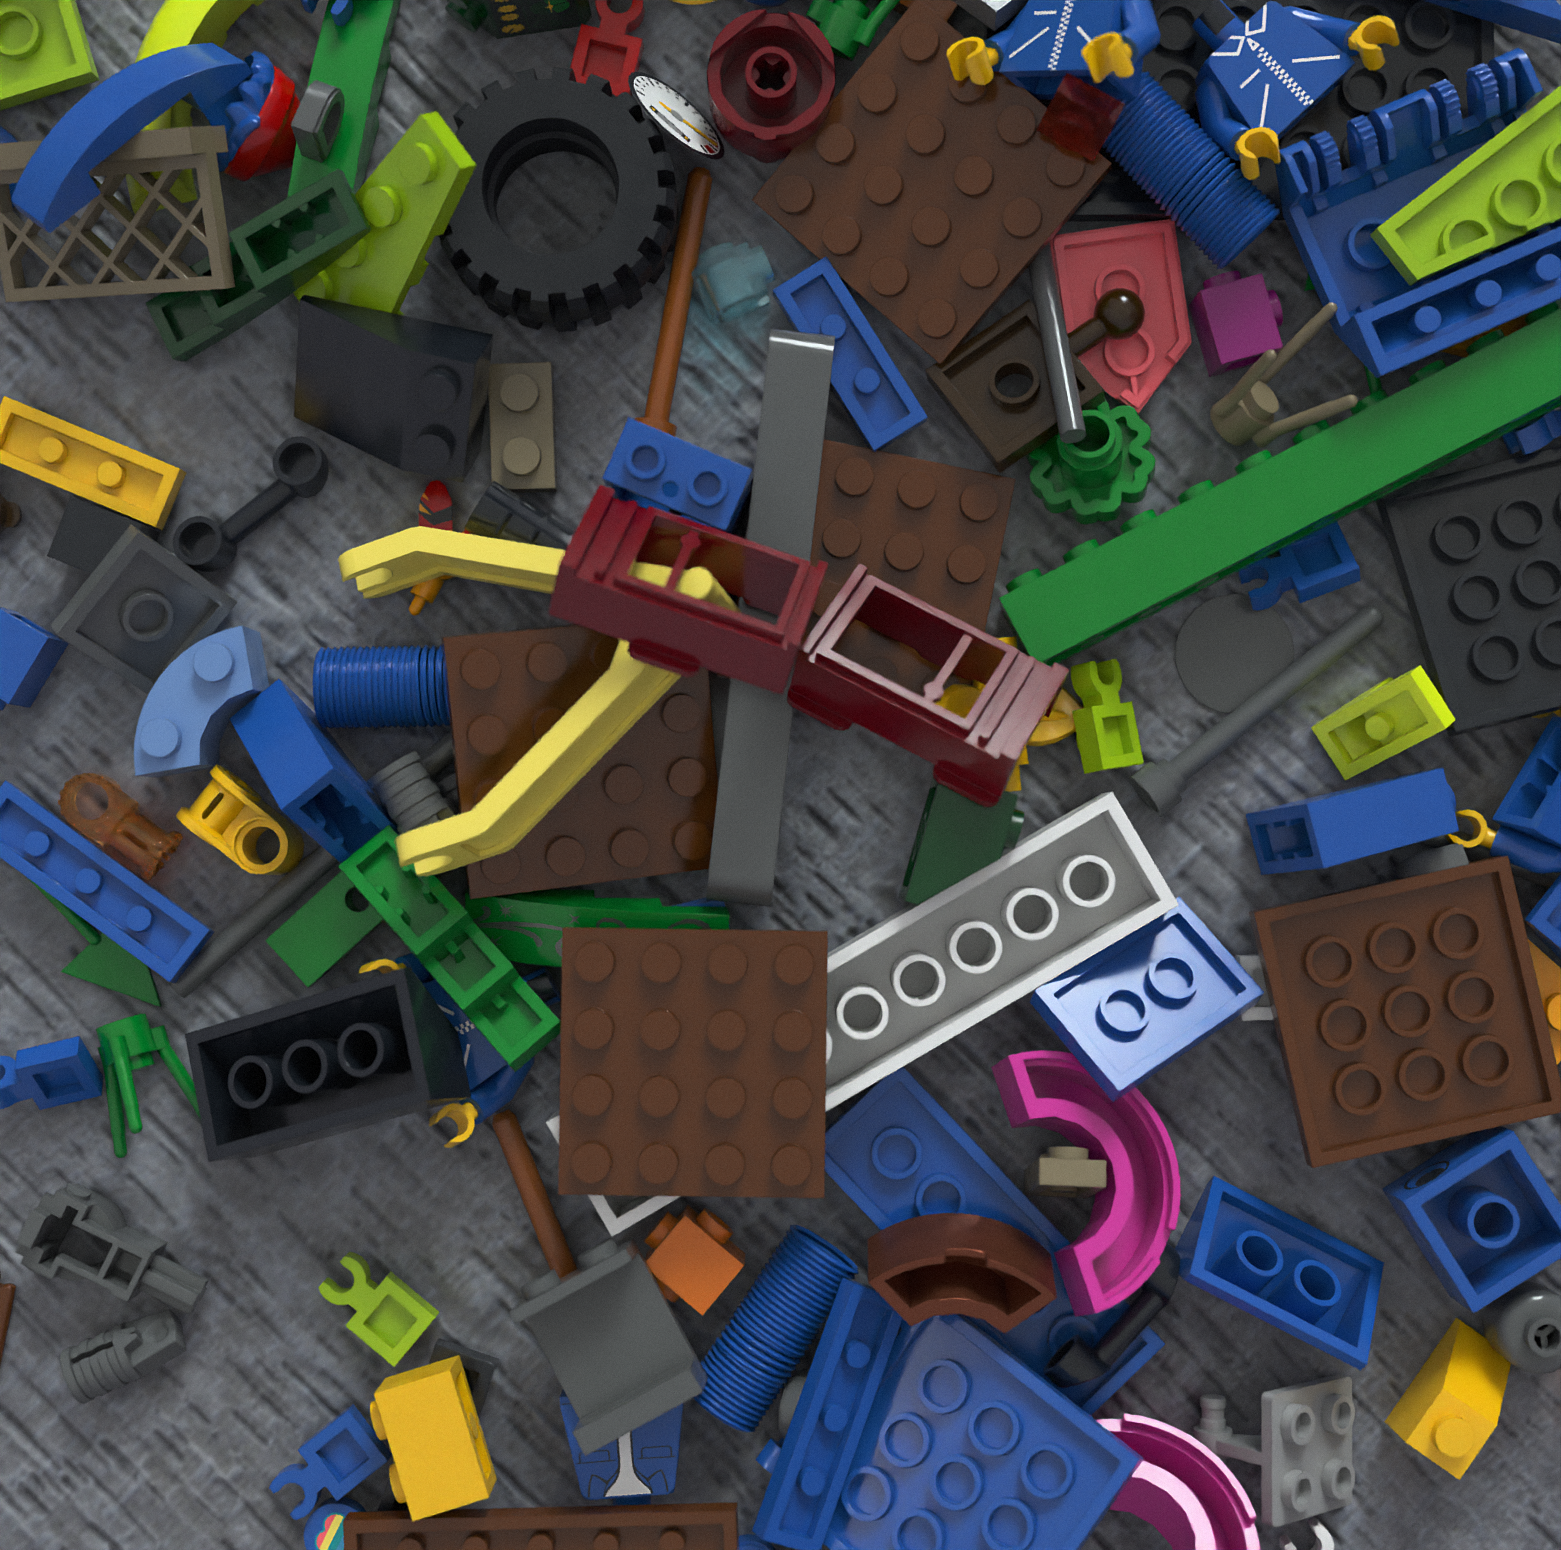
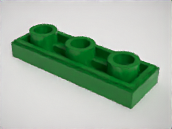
M342 871L265 940L308 988L314 986L384 922L370 904L364 911L355 907L352 895L356 888Z

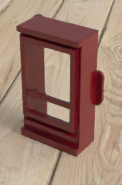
M599 485L559 562L548 615L629 642L627 651L633 659L684 677H694L699 674L702 667L782 695L812 616L829 563L819 560L817 567L811 566V561L651 506L645 509L639 507L638 503L633 500L625 502L614 498V489ZM635 562L672 568L665 586L663 587L629 575ZM697 567L707 570L725 592L742 597L744 602L750 606L779 615L777 624L773 625L675 591L683 571Z
M859 563L799 648L787 693V702L793 708L836 730H847L854 722L935 764L932 775L939 784L984 807L997 805L1008 785L1020 754L1043 716L1049 717L1053 711L1070 669L1056 662L1052 668L1036 660L1033 656H1028L1020 652L1019 649L873 575L866 574L868 567ZM855 619L917 650V653L922 658L942 667L935 680L924 686V697L833 651ZM952 673L965 680H976L986 685L965 719L933 703L942 699L944 693L943 686Z

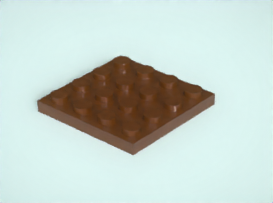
M915 0L834 98L830 112L819 130L806 142L793 148L752 198V201L818 259L821 260L827 256L841 279L941 365L955 349L965 342L1112 169V163L1026 89L1017 87L1001 72L993 71V79L986 85L974 84L971 82L969 75L962 81L954 80L947 59V50L955 42L965 37L922 0Z
M824 439L810 565L817 567L819 560L829 564L801 645L859 563L868 567L866 574L873 575L985 632L1016 479L879 450L873 453L869 448ZM738 597V599H737L736 602H735V604H736L738 607H739L740 597ZM856 619L833 650L921 697H924V686L929 682H933L942 667L922 658L917 653V650ZM719 673L716 675L719 678L731 680V677ZM952 673L943 686V690L953 684L973 686V680H965Z
M577 624L441 637L459 815L472 811L611 667L619 644L618 638ZM701 667L699 674L694 677L681 676L514 848L505 853L465 865L467 892L470 899L709 869L718 795V780L708 669Z
M1508 856L1491 857L1469 862V864L1406 876L1249 912L1308 1166L1316 1168L1561 1113V1080Z
M563 927L558 1195L824 1198L828 931Z

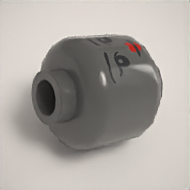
M1524 1281L1486 1305L1483 1315L1484 1333L1494 1351L1516 1368L1532 1374L1553 1373L1561 1368V1296L1543 1285Z

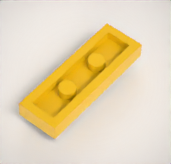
M6 396L3 397L0 404L1 464L163 530L187 472Z

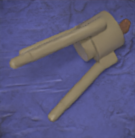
M1330 302L1326 304L1278 353L1272 349L1267 350L1251 366L1233 389L1212 406L1210 410L1212 423L1220 436L1227 442L1235 446H1242L1253 439L1260 448H1264L1278 436L1356 406V396L1347 395L1275 423L1273 422L1274 413L1278 411L1279 403L1274 392L1266 384L1336 314L1338 306L1335 303Z

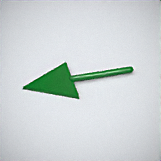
M31 881L90 943L61 971L62 973L162 1007L150 967L102 932L99 934L86 920Z

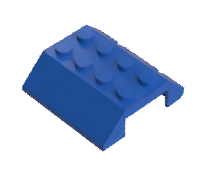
M1520 48L1489 60L1487 65L1482 63L1467 69V79L1465 80L1467 82L1466 94L1469 117L1462 119L1460 98L1457 91L1454 89V85L1450 83V80L1444 79L1430 85L1428 91L1423 88L1370 111L1368 118L1363 114L1347 121L1346 132L1348 134L1347 142L1351 165L1348 169L1342 171L1339 161V150L1333 137L1326 130L1311 136L1309 140L1310 146L1302 140L1279 150L1281 162L1275 164L1285 222L1322 306L1324 307L1330 302L1338 306L1336 314L1329 320L1334 333L1376 378L1561 299V220L1412 286L1406 282L1370 236L1376 228L1527 112L1526 106L1543 89L1527 54Z

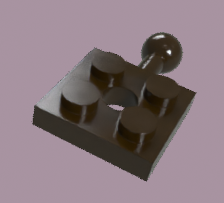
M1116 288L1104 293L1095 305L1094 317L1067 334L1082 411L1093 410L1105 402L1104 389L1078 357L1107 337L1114 340L1130 338L1139 331L1144 322L1145 308L1143 302L1131 290ZM1030 299L959 346L941 365L936 362L925 370L930 385L999 473L1059 433L1036 306ZM1011 374H1022L1033 382L1027 393L1014 398L1002 395L997 390V387L1003 378Z

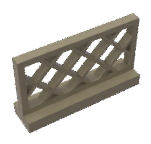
M225 125L146 130L137 133L88 172L101 193L90 202L80 219L73 215L63 223L71 231V234L58 254L37 235L41 229L40 226L29 218L25 223L13 212L9 184L18 183L29 160L43 140L0 143V271L6 302L214 290L235 287L216 154L228 152ZM196 168L200 199L192 211H189L169 190L183 169ZM163 171L158 180L149 173ZM126 174H130L149 192L135 215L114 196ZM96 176H107L102 184L95 178ZM160 204L182 223L181 228L168 247L146 227ZM105 208L126 227L125 232L113 250L91 231ZM193 235L208 248L212 275L198 276L179 258ZM137 240H140L160 259L145 280L124 262ZM82 244L87 246L104 263L92 283H88L70 266L71 261ZM28 248L33 250L49 266L41 282L35 287H26L21 260ZM171 270L177 277L166 278ZM115 274L122 280L110 282ZM62 278L67 285H57V283Z

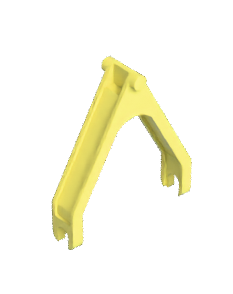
M418 526L350 549L339 556L338 562L342 582L356 578L358 591L362 592L363 597L368 599L386 596L443 575L552 594L559 562L566 550ZM635 562L629 575L664 587L672 568ZM697 567L683 571L675 591L742 614L740 608L707 570ZM619 639L611 667L472 811L406 832L395 839L400 866L404 867L414 863L416 875L430 876L496 856L514 848L665 694L681 675L633 659L627 651L629 642Z

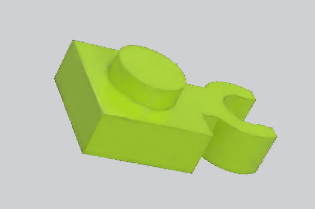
M1117 659L1099 663L1089 661L1071 666L1072 685L1078 696L1082 699L1084 707L1072 711L1077 734L1076 742L1080 751L1084 774L1144 764L1133 703H1120L1118 692L1122 685V672Z
M349 1251L340 1263L352 1272L354 1277L353 1286L349 1288L340 1287L334 1280L327 1277L318 1289L322 1296L330 1303L336 1305L349 1304L357 1311L345 1326L395 1367L436 1318L439 1311L393 1272H390L378 1285L371 1279L370 1267L366 1260L359 1254Z

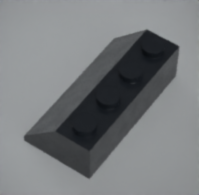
M411 968L397 969L185 1034L208 1162L257 1157L471 1097L458 1032Z

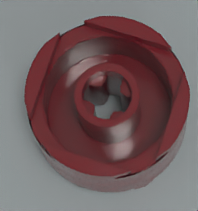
M767 9L742 14L731 21L718 34L713 43L707 67L709 106L711 116L718 131L735 149L755 158L759 162L774 163L779 159L786 158L793 148L810 139L823 125L835 96L836 72L833 51L821 30L802 15L789 11L788 15L767 13ZM766 81L773 87L782 82L783 88L777 91L771 88L763 90L760 88V83Z

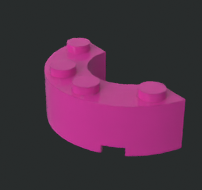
M1040 1050L1009 1055L991 1068L1011 1127L1038 1126L1060 1133L1076 1147L1088 1149V1160H1106V1188L1095 1194L1090 1221L1074 1242L1054 1253L1075 1317L1096 1314L1116 1305L1141 1287L1160 1264L1159 1258L1165 1249L1170 1233L1176 1228L1181 1191L1178 1161L1172 1141L1158 1113L1136 1087L1115 1102H1112L1072 1053Z
M1124 1413L1122 1419L1096 1420L1144 1458L1110 1507V1510L1130 1512L1152 1524L1168 1541L1172 1550H1260L1259 1538L1254 1524L1257 1516L1247 1494L1231 1470L1205 1445L1171 1425L1143 1416Z

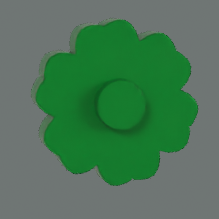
M1105 399V402L1093 410L1082 411L1086 430V437L1076 443H1064L1060 440L1058 433L1026 455L1029 464L1033 467L1029 477L1030 488L1038 498L1042 499L1045 508L1049 512L1057 514L1071 508L1075 520L1085 525L1095 523L1098 520L1108 522L1117 519L1122 509V502L1137 503L1142 501L1146 495L1147 486L1155 475L1156 460L1148 451L1151 444L1150 427L1143 420L1139 419V415L1133 407L1122 405L1110 410L1109 404Z

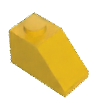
M1456 1317L1391 1411L1385 1423L1407 1444L1460 1480L1497 1427L1511 1363L1492 1349L1487 1338Z

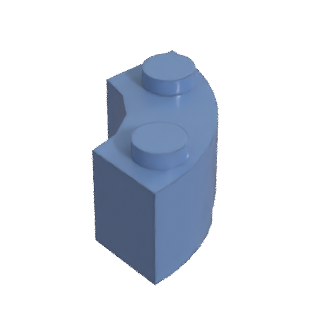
M238 626L212 634L189 647L164 670L149 692L137 723L134 740L135 776L158 778L213 768L216 764L219 765L220 741L230 721L229 718L269 687L260 632L245 626Z

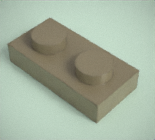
M552 363L490 364L488 388L491 483L496 481L513 493L558 492L554 367Z
M1050 1147L1049 1154H1041V1157L1024 1170V1194L1026 1196L1087 1199L1106 1188V1160H1088V1149Z

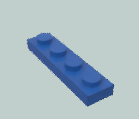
M6 780L0 786V858L167 981L176 983L213 935L214 931L17 786Z
M842 1277L752 1532L764 1541L797 1550H821L902 1321V1317L871 1286Z

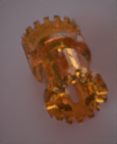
M82 773L72 776L73 778L67 780L64 783V788L59 792L60 800H58V805L61 808V815L66 818L69 824L103 849L109 846L113 847L140 867L139 875L146 881L151 880L165 866L161 860L165 859L168 862L171 859L167 852L172 855L177 851V847L180 846V842L183 840V835L176 830L168 833L139 812L140 804L123 792L113 778L98 773ZM89 783H96L102 786L108 796V807L105 813L94 820L83 817L75 805L79 789Z

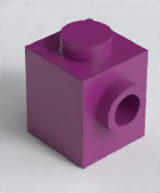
M1236 270L1211 277L1203 282L1204 289L1200 290L1188 305L1209 377L1252 366L1267 350L1272 349L1278 353L1283 348L1278 327H1281L1283 323L1281 304L1276 292L1273 289H1266L1262 273L1242 279L1240 271Z

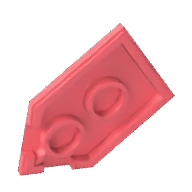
M1171 219L1055 235L1050 241L1067 334L1094 317V308L1097 301L1109 290L1116 288L1131 290L1143 302L1145 318L1136 334L1123 340H1114L1107 337L1078 357L1106 393L1122 405L1133 407L1139 414L1192 343L1175 222L1171 221Z

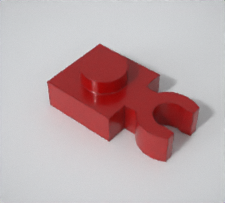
M595 0L600 26L597 28L581 24L570 69L574 71L576 82L586 84L588 76L594 74L610 81L613 95L618 97L620 93L627 92L632 96L628 77L632 72H638L644 44L642 38L630 36L629 33L637 29L643 21L645 14L644 1L632 0L631 7L626 12L615 13L609 8L611 0Z

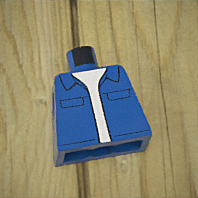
M562 1389L559 1397L560 1408L583 1499H612V1505L651 1504V1496L674 1493L678 1471L684 1403L585 1456L572 1433L579 1418L564 1389Z

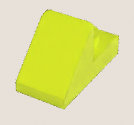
M1419 665L1396 679L1386 678L1317 722L1311 729L1346 781L1445 730L1456 719L1422 666Z

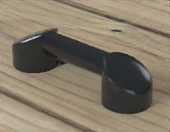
M297 436L285 440L277 448L273 457V469L278 479L220 525L204 516L191 517L182 522L173 536V550L176 556L193 569L201 572H213L229 565L236 556L237 544L297 496L309 498L315 496L323 489L329 473L328 459L324 451L307 437Z
M1168 1242L1159 1258L1160 1264L1141 1285L1140 1288L1143 1291L1093 1348L1077 1334L1066 1341L1050 1358L1043 1369V1374L1058 1388L1076 1386L1109 1372L1112 1365L1162 1308L1166 1307L1174 1293L1180 1271L1179 1253Z

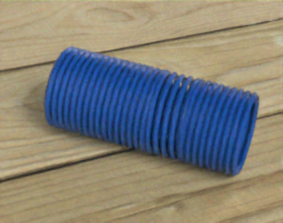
M1142 72L1137 99H1111L1091 122L1088 134H1092V139H1097V143L1101 144V148H1106V153H1110V157H1115L1114 162H1119V167H1123V171H1128V176H1132V181H1137V185H1141V190H1146L1145 195H1150V199H1155L1154 204H1160V210H1166L1165 215L1171 216V221H1176V227H1181V232H1186L1185 236H1189L1190 241H1194V246H1199V250L1203 251V255H1208V260H1212V265H1217V269H1223L1279 215L1280 209H1275V204H1271V199H1266V194H1262V190H1257V185H1253V180L1246 179L1241 169H1235L1236 163H1230L1231 157H1225V152H1219L1220 146L1213 142V138H1208V133H1204V129L1199 128V124H1195V119H1190V114H1186V110L1181 109V105H1177V100H1172V96L1168 95V91H1163V86H1159V82L1154 81L1155 77L1150 76V72Z
M392 645L390 648L388 646L384 648L381 646L378 648L375 646L371 648L368 646L365 648L361 646L359 648L355 646L350 648L347 646L346 648L340 647L339 649L337 647L333 649L321 647L315 656L313 668V699L319 725L323 729H333L334 727L337 729L340 727L352 729L353 727L365 728L366 726L368 728H378L379 726L381 728L385 726L388 728L391 726L403 728L404 726L410 727L411 725L413 727L417 725L419 727H426L427 725L441 727L443 724L449 727L450 718L442 645L438 648L435 645H432L430 648L427 645L423 648L419 645L416 647L405 645L403 648L399 645L397 647ZM434 662H435L436 696H435V689H434ZM442 665H443V692H442Z
M790 1225V1230L786 1231L783 1241H779L776 1252H772V1257H769L768 1260L769 1262L765 1263V1268L761 1269L762 1273L758 1274V1279H754L751 1289L747 1290L744 1300L740 1301V1306H737L736 1311H734V1317H729L730 1323L725 1324V1330H721V1336L715 1339L712 1349H708L705 1360H701V1366L708 1379L703 1392L693 1397V1399L723 1423L745 1433L755 1432L756 1427L759 1426V1421H763L766 1410H770L773 1399H777L780 1389L784 1388V1384L787 1383V1377H791L792 1371L796 1370V1364H800V1358L804 1357L805 1350H809V1345H812V1340L816 1339V1334H820L819 1329L823 1328V1323L827 1322L826 1318L829 1317L842 1277L854 1280V1275L859 1274L857 1265L843 1252L817 1234L799 1225Z

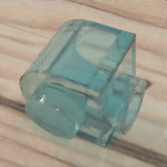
M726 242L713 246L699 255L698 260L700 264L692 271L691 276L711 323L729 322L771 304L766 284L776 281L762 245L750 249L747 242L734 247L733 243Z

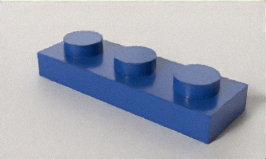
M827 256L773 289L774 299L796 332L835 336L830 387L873 453L877 450H882L927 421L928 416Z

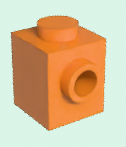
M687 1205L677 1218L667 1211L643 1240L651 1247L646 1254L645 1261L665 1298L676 1303L681 1297L702 1316L745 1265V1253L729 1240L734 1232L720 1217L707 1208H704L698 1214Z

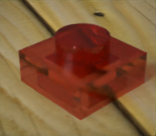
M1066 73L1036 131L1055 140L1063 148L1075 151L1085 158L1094 161L1125 104L1077 77Z

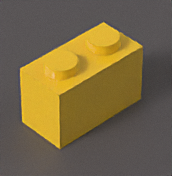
M460 1355L386 1377L374 1393L375 1401L370 1403L371 1420L379 1440L388 1439L395 1462L389 1467L391 1487L399 1504L407 1502L412 1522L489 1498L497 1477Z

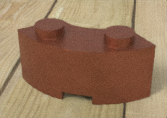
M964 1213L929 1214L898 1222L868 1238V1283L910 1326L933 1316L963 1314L983 1319L1005 1334L1057 1298L1051 1254L1026 1233L995 1219Z

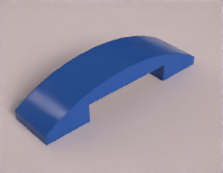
M214 43L191 44L172 48L151 55L126 67L90 91L57 122L29 160L17 183L11 202L19 212L50 234L101 193L88 174L90 170L182 99L203 113L252 74L246 62Z

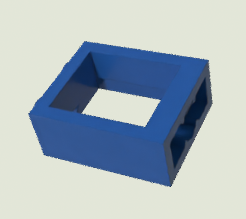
M630 417L627 419L602 478L606 487L615 490L614 498L625 502L630 500L636 501L639 507L645 509L651 506L668 513L672 509L681 513L680 517L735 536L750 505L753 486L752 469Z

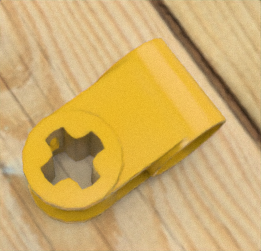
M218 764L210 771L213 779L190 808L181 807L176 814L177 819L191 832L219 849L240 866L241 869L251 874L282 875L288 873L299 864L303 856L304 841L295 825L264 802L261 796L245 781ZM271 829L279 838L280 850L276 858L266 864L259 858L256 845L259 836L266 830Z

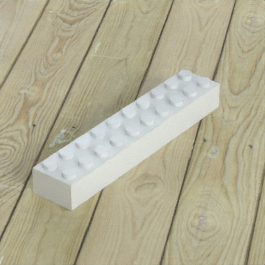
M1113 792L1097 795L1020 840L1014 849L1007 848L1003 850L1001 858L918 905L912 903L828 953L826 1111L1179 905ZM558 1110L553 1113L546 1124L559 1144ZM588 1195L611 1236L618 1234L681 1197Z

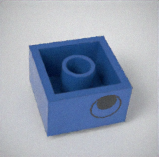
M1499 1126L1469 1133L1382 1188L1449 1296L1472 1313L1482 1309L1561 1258V1205L1515 1132L1505 1127Z

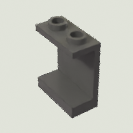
M613 1238L593 1246L577 1257L582 1267L562 1278H559L555 1269H552L531 1280L520 1288L524 1298L509 1312L515 1324L524 1319L528 1321L573 1406L579 1421L572 1433L585 1456L703 1392L708 1379L634 1238L618 1247Z

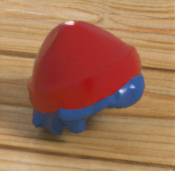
M257 51L244 58V62L247 63L252 74L203 112L210 126L225 125L228 152L216 153L219 172H223L242 182L252 177L292 167L296 147V139L291 123L301 102L295 92V83L283 73L282 69L272 65L265 54Z

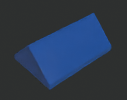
M1213 1176L1207 1183L1175 1247L1180 1256L1179 1275L1182 1279L1327 1354L1362 1370L1368 1363L1384 1262Z

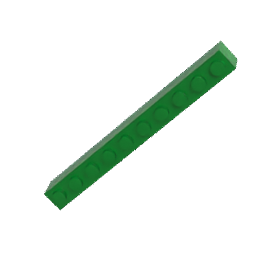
M1561 300L1533 311L1524 319L1527 326L1508 336H1505L1502 329H1499L1481 337L1466 349L1469 356L1448 367L1443 360H1438L1421 368L1408 378L1411 386L1389 397L1385 390L1370 394L1357 402L1356 406L1350 408L1351 417L1331 427L1327 420L1310 425L1292 438L1295 445L1273 457L1269 450H1264L1250 456L1234 468L1237 475L1225 482L1214 486L1211 480H1205L1192 486L1177 497L1180 505L1157 516L1155 511L1151 509L1132 517L1120 526L1122 535L1102 545H1099L1097 539H1092L1074 547L1063 555L1064 565L1044 575L1037 568L1016 577L1005 586L1008 593L1001 596L999 601L1000 609L1014 636H1017V642L1023 653L1033 656L1036 660L1049 667H1052L1055 662L1059 664L1560 407Z

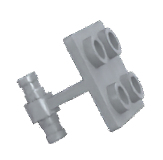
M1336 1374L1264 1392L1261 1397V1435L1233 1434L1232 1428L1226 1426V1419L1224 1418L1226 1398L1218 1394H1204L1200 1397L1202 1417L1200 1418V1425L1194 1426V1439L1205 1445L1225 1465L1226 1459L1231 1457L1261 1465L1263 1524L1279 1527L1351 1504L1352 1490L1355 1484V1471L1352 1465V1425L1355 1418V1407L1352 1401L1351 1377Z

